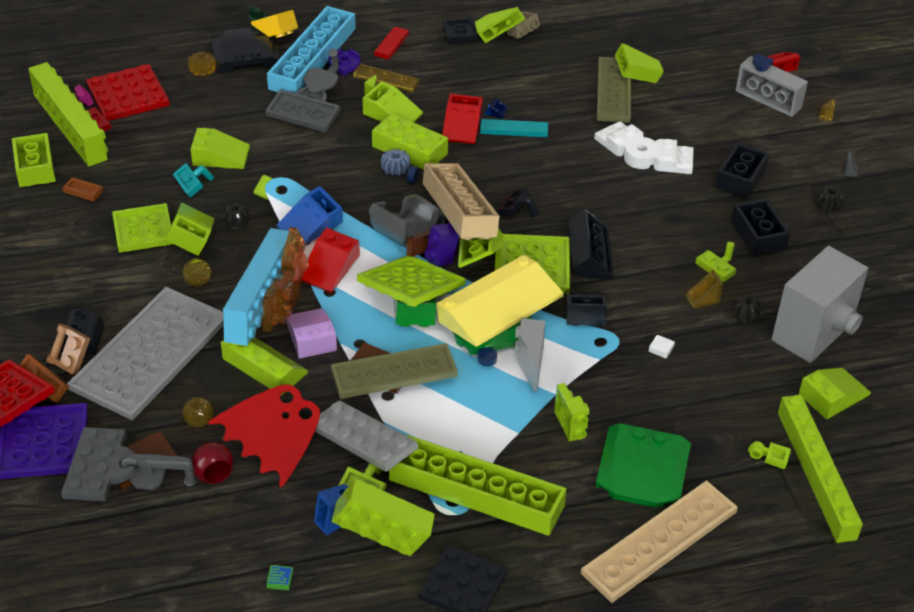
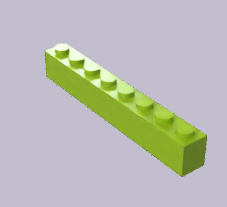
M802 395L782 397L778 415L836 543L857 540L863 524Z

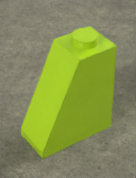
M622 43L615 54L622 77L657 83L664 72L659 60Z

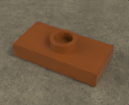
M73 177L62 188L63 193L93 202L103 192V186Z

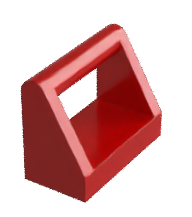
M782 52L767 56L774 59L772 65L781 70L790 72L798 69L800 61L798 53Z

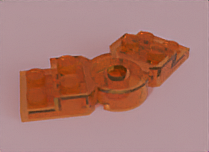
M295 227L289 228L281 262V270L284 272L282 278H275L263 296V331L271 332L275 325L278 323L284 324L287 318L291 317L292 308L298 300L301 279L303 278L304 271L308 270L309 260H307L304 254L306 242L298 228Z

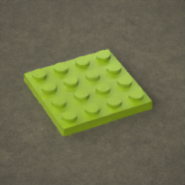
M503 234V246L495 253V270L522 255H526L542 267L563 293L570 291L569 237Z
M404 256L357 274V281L366 287L378 290L379 293L387 294L393 299L400 300L412 307L425 301H430L437 296H442L447 292L457 290V288L465 285L466 279L414 256Z

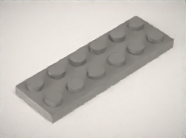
M340 400L333 403L331 407L320 414L318 425L315 429V432L385 472L418 448L415 440Z

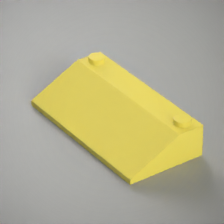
M522 255L436 303L438 322L477 347L517 324L522 318L529 317L563 297L564 293L536 261L526 255Z

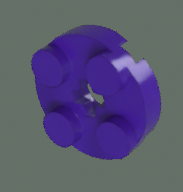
M342 49L337 50L338 72L340 75H348L349 72H353L361 67L358 52L348 49V52L342 51ZM329 56L328 62H329V68H330V66H331L332 64H331V57Z

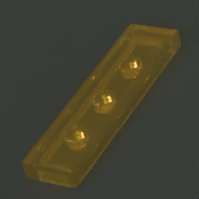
M359 64L353 72V77L367 81L376 75L378 84L382 81L395 86L397 89L414 92L419 85L418 78L364 64Z

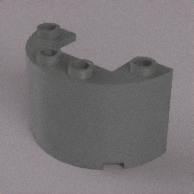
M416 194L405 196L400 213L393 214L384 209L386 205L384 201L372 203L369 209L372 227L406 248L407 238L431 230L432 225L444 224L447 219L438 206Z

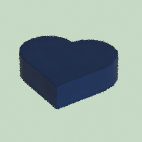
M757 54L753 56L752 63L757 71L765 72L771 67L774 59Z

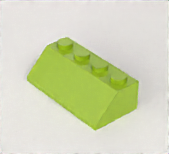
M255 337L254 339L251 338L248 346L227 343L224 340L221 342L222 357L225 361L269 389L286 384L293 386L308 374L307 369Z

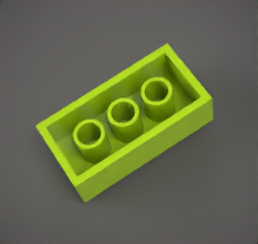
M391 113L372 130V147L383 152L391 151V149L404 150L406 154H409L410 164L424 169V163H438L448 154V137Z
M355 479L336 501L331 522L358 533L362 537L374 540L383 546L397 550L401 554L411 556L431 536L435 514Z

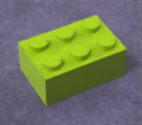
M43 133L12 138L19 187L56 182L48 134Z

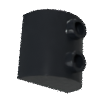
M75 309L67 313L63 324L90 337L85 354L96 355L104 329L103 320L96 313L89 310ZM67 334L65 335V338H64V341H63V344H62V347H61V350H60L59 353H63V350H64V347H65V344H66V341H67V338H68V335H67Z

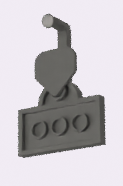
M333 48L328 52L332 64L328 71L320 68H311L307 71L303 78L306 87L299 89L296 93L280 89L266 109V116L327 133L341 111L339 105L327 102L325 90L332 89L338 81L339 61L337 49Z
M84 427L61 495L63 499L106 501L111 484H120L127 480L136 489L153 490L162 484L166 469L184 470V484L186 486H193L196 483L193 463L187 457L134 454L131 449L123 446L126 438L125 429Z

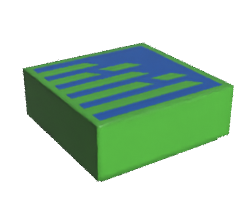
M271 565L267 579V588L290 590L293 567Z

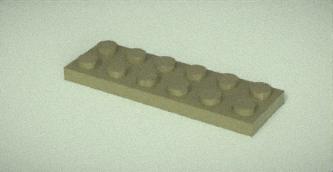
M599 57L597 121L630 123L631 78L622 77L616 58Z
M447 343L331 364V372L340 399L458 377V370Z

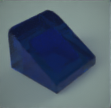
M495 98L489 104L484 114L502 119L508 107Z

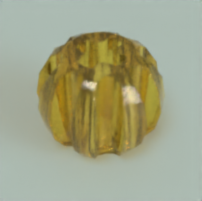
M192 259L186 262L183 267L182 275L185 281L192 286H202L210 279L211 269L209 264L202 259Z
M193 397L184 404L182 415L185 422L190 426L201 428L212 419L214 410L207 399Z

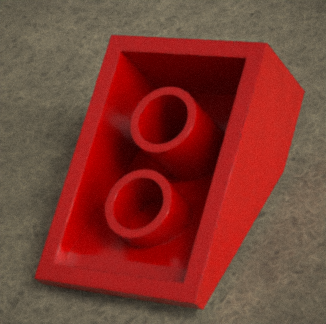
M326 227L317 239L299 276V280L332 293L360 256L359 240Z

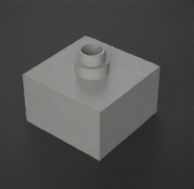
M828 245L785 284L772 341L812 363L844 331L851 335L854 334L863 319L856 312L869 267Z

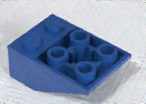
M319 186L305 194L276 226L279 230L292 231V239L295 240V246L300 249L318 238L326 227L333 229L343 222V208Z

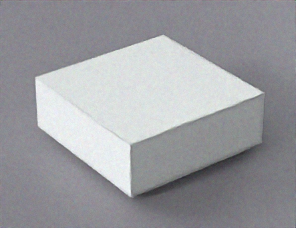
M656 335L649 346L648 352L667 358L674 347L675 341Z

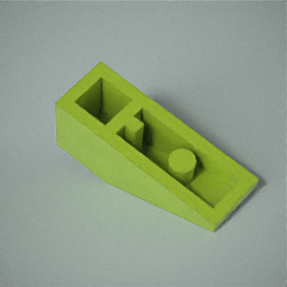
M515 7L487 14L477 20L475 25L477 33L487 43L526 20L519 8Z

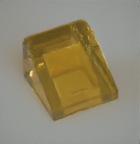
M834 98L822 106L819 120L832 121L836 102Z

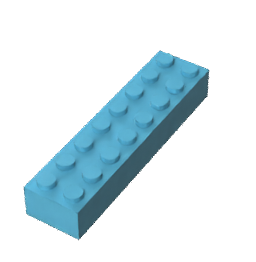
M326 6L267 73L268 90L279 92L282 89L296 93L299 89L306 87L303 78L307 71L311 68L322 69L329 60V50L333 48L338 50L356 29L355 13Z
M270 228L223 308L224 342L248 346L251 338L254 339L257 327L261 326L262 318L266 317L268 307L272 306L274 296H277L279 287L284 283V277L288 276L290 266L294 265L295 256L292 255V250L294 249L295 240L292 239V231Z

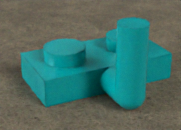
M185 163L173 173V176L190 198L204 187L198 179L199 175L202 174L208 181L214 179V176L203 165H200L193 171Z

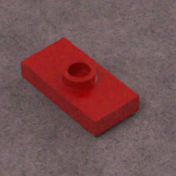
M96 107L85 110L90 113L92 120H96L99 129H103V131L111 129V124Z

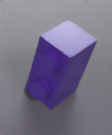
M451 223L431 226L425 258L433 265L453 264L459 235Z

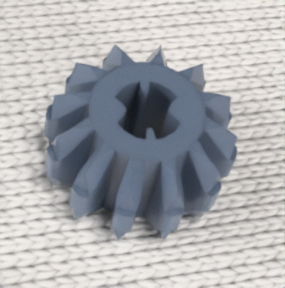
M399 149L385 151L381 158L382 170L392 176L406 174L410 167L409 154Z

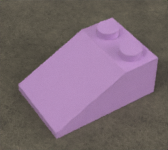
M323 308L285 316L299 359L337 351L336 333L330 318Z

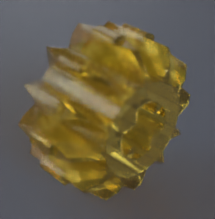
M198 51V53H192V56L189 57L188 67L193 75H199V77L201 75L206 76L215 71L216 61L210 52Z

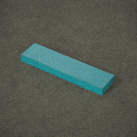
M481 119L480 134L548 137V122Z

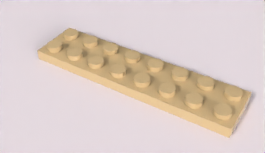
M706 480L581 568V574L613 603L734 515L738 507Z

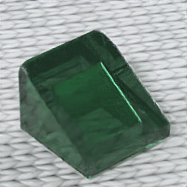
M249 5V18L255 21L267 17L261 9Z

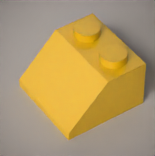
M293 10L251 22L254 27L267 36L275 35L276 38L291 34L294 29L298 28Z

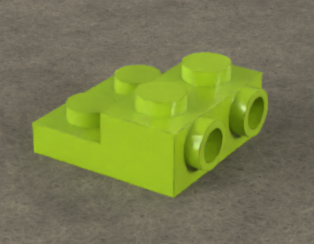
M565 383L557 384L554 413L569 442L581 440L587 435L589 407L580 396L574 397L572 391L568 390Z

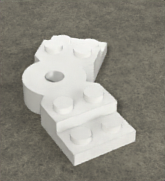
M621 121L595 133L594 139L616 156L624 155L625 162L633 168L648 169L650 165H654V169L657 171L692 174L693 147L677 146V140L658 139L654 141L643 137V132L633 124L626 126Z

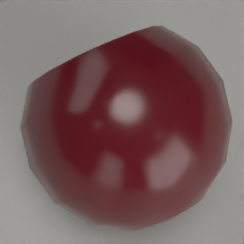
M207 442L200 445L191 458L194 475L203 483L217 484L227 479L234 466L230 450L217 442Z

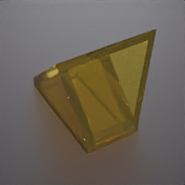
M712 270L685 295L693 308L717 304L720 302L723 283L716 272Z

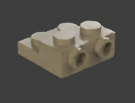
M521 11L526 20L507 30V35L521 38L528 32L537 29L540 26L538 14Z

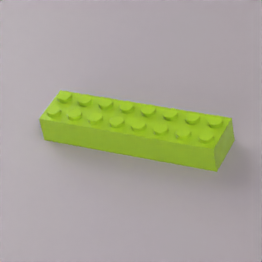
M45 62L28 68L34 96L86 165L89 167L106 161L108 148L104 143L106 136L103 129H99L96 120H92L90 113L84 110L83 104L77 101L75 94L70 92L68 85L63 83L61 76L57 75L54 67L51 68Z
M407 435L417 442L418 448L389 470L390 481L550 536L565 507L567 488Z

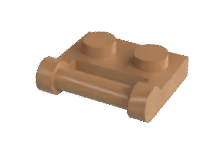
M60 323L57 327L58 333L51 354L47 356L46 362L54 364L72 375H76L81 367L90 337L68 325ZM67 334L68 338L61 358H59L58 355L61 350L65 335Z

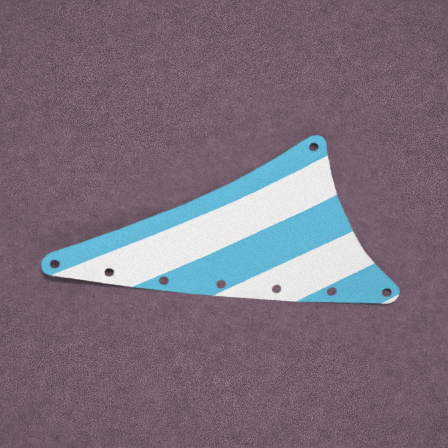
M283 177L274 178L265 186L266 194L279 221L305 194L310 192L294 180ZM283 185L287 187L288 191L285 194H278L276 192L278 186ZM344 211L343 222L332 230L359 240L360 256L334 289L336 291L334 296L327 297L323 293L324 290L311 285L321 307L330 318L336 337L349 361L359 349L354 346V342L359 339L390 353L447 343L458 370V377L402 387L397 394L394 393L395 397L391 401L382 399L381 395L385 391L368 395L385 425L406 436L410 435L458 452L462 451L464 454L490 463L495 461L501 451L556 395L557 384L565 383L566 386L569 385L578 376L617 349L620 344L619 338L607 330L589 325H567L564 318L542 310L535 312L530 316L534 320L545 321V336L537 391H533L518 361V352H515V347L496 350L497 362L493 366L479 364L478 354L470 355L468 349L457 345L452 331L438 322L437 304L435 325H430L429 327H420L419 325L402 327L396 325L394 299L387 294L379 293L378 290L366 287L358 282L357 274L407 256V248ZM318 238L300 249L294 245L293 250L302 269ZM419 255L414 256V257H417V258H419V259H421V260H424V261L430 263L428 260H426L425 258H423V257H421V256H419ZM465 279L464 286L447 292L442 296L435 297L436 303L469 286L473 282ZM597 338H605L607 344L603 347H597L594 341ZM428 494L436 509L446 515H460L469 510V508L462 505H457L456 507L448 506L446 500Z

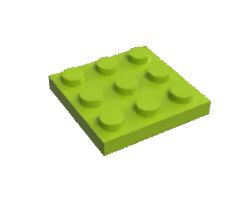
M167 203L112 211L119 253L172 244L165 240L171 226Z

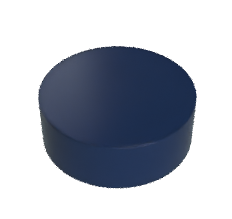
M411 166L407 174L408 183H416L419 167Z
M489 347L480 349L478 351L479 364L493 366L497 362L496 350Z

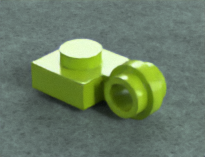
M758 441L750 444L748 449L752 458L760 459L766 456L764 463L782 469L786 468L791 451L790 448L772 442L769 448H767Z

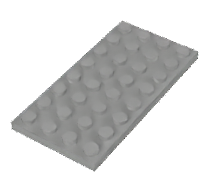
M165 287L67 383L69 385L68 390L133 421L224 326L223 312Z

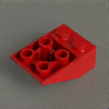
M459 94L449 95L442 133L443 136L448 137L449 142L476 143L482 117L483 97Z

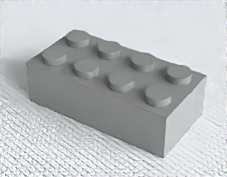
M750 56L740 65L736 92L793 117L802 108L808 81L773 65L765 72L757 71L752 63L753 57Z

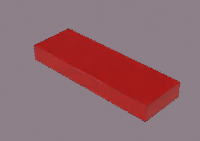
M394 26L374 51L375 56L389 60L409 35V30Z

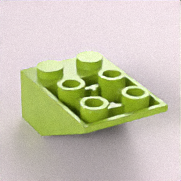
M382 81L363 97V114L381 122L391 113L413 123L423 115V111L395 86Z
M181 202L165 240L199 256L210 235L214 218Z

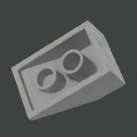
M522 318L521 325L516 327L515 338H519V340H516L515 352H518V361L532 390L537 391L544 350L545 321Z

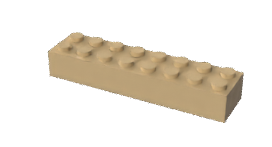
M424 163L423 185L460 238L471 240L472 238L490 239L491 237H497L500 216L458 163Z

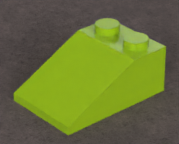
M197 128L190 149L192 165L244 169L250 144L216 129Z
M498 228L497 237H491L490 239L472 238L471 240H465L460 238L459 268L489 256L503 246V234Z
M844 368L817 370L803 378L799 395H802L803 399L826 420L871 394L866 387Z

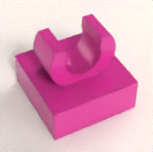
M77 85L74 88L78 102L85 103L88 107L94 103L91 95L81 85Z

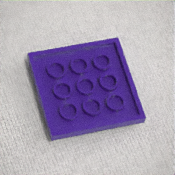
M87 403L31 407L30 410L23 412L10 423L3 425L0 430V479L67 474L83 428L87 427Z

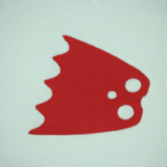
M286 384L271 388L240 402L211 419L208 424L224 425L226 431L223 440H240L243 443L242 457L258 456L261 459L260 473L277 471L280 475L279 486L282 487L296 468L310 443L318 425L320 409L312 401L304 400L301 397L300 391L294 386ZM287 391L293 394L292 402L284 403L281 401L280 395L283 392ZM302 408L311 409V418L302 419L299 416V411ZM284 412L289 413V418L284 419L282 414Z

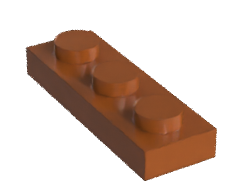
M27 353L19 365L53 385L55 392L48 397L54 402L58 403L69 387L61 378L29 353Z

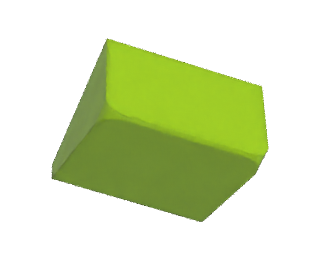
M376 75L364 82L365 95L377 86Z
M263 175L253 193L268 200L265 186L273 178Z

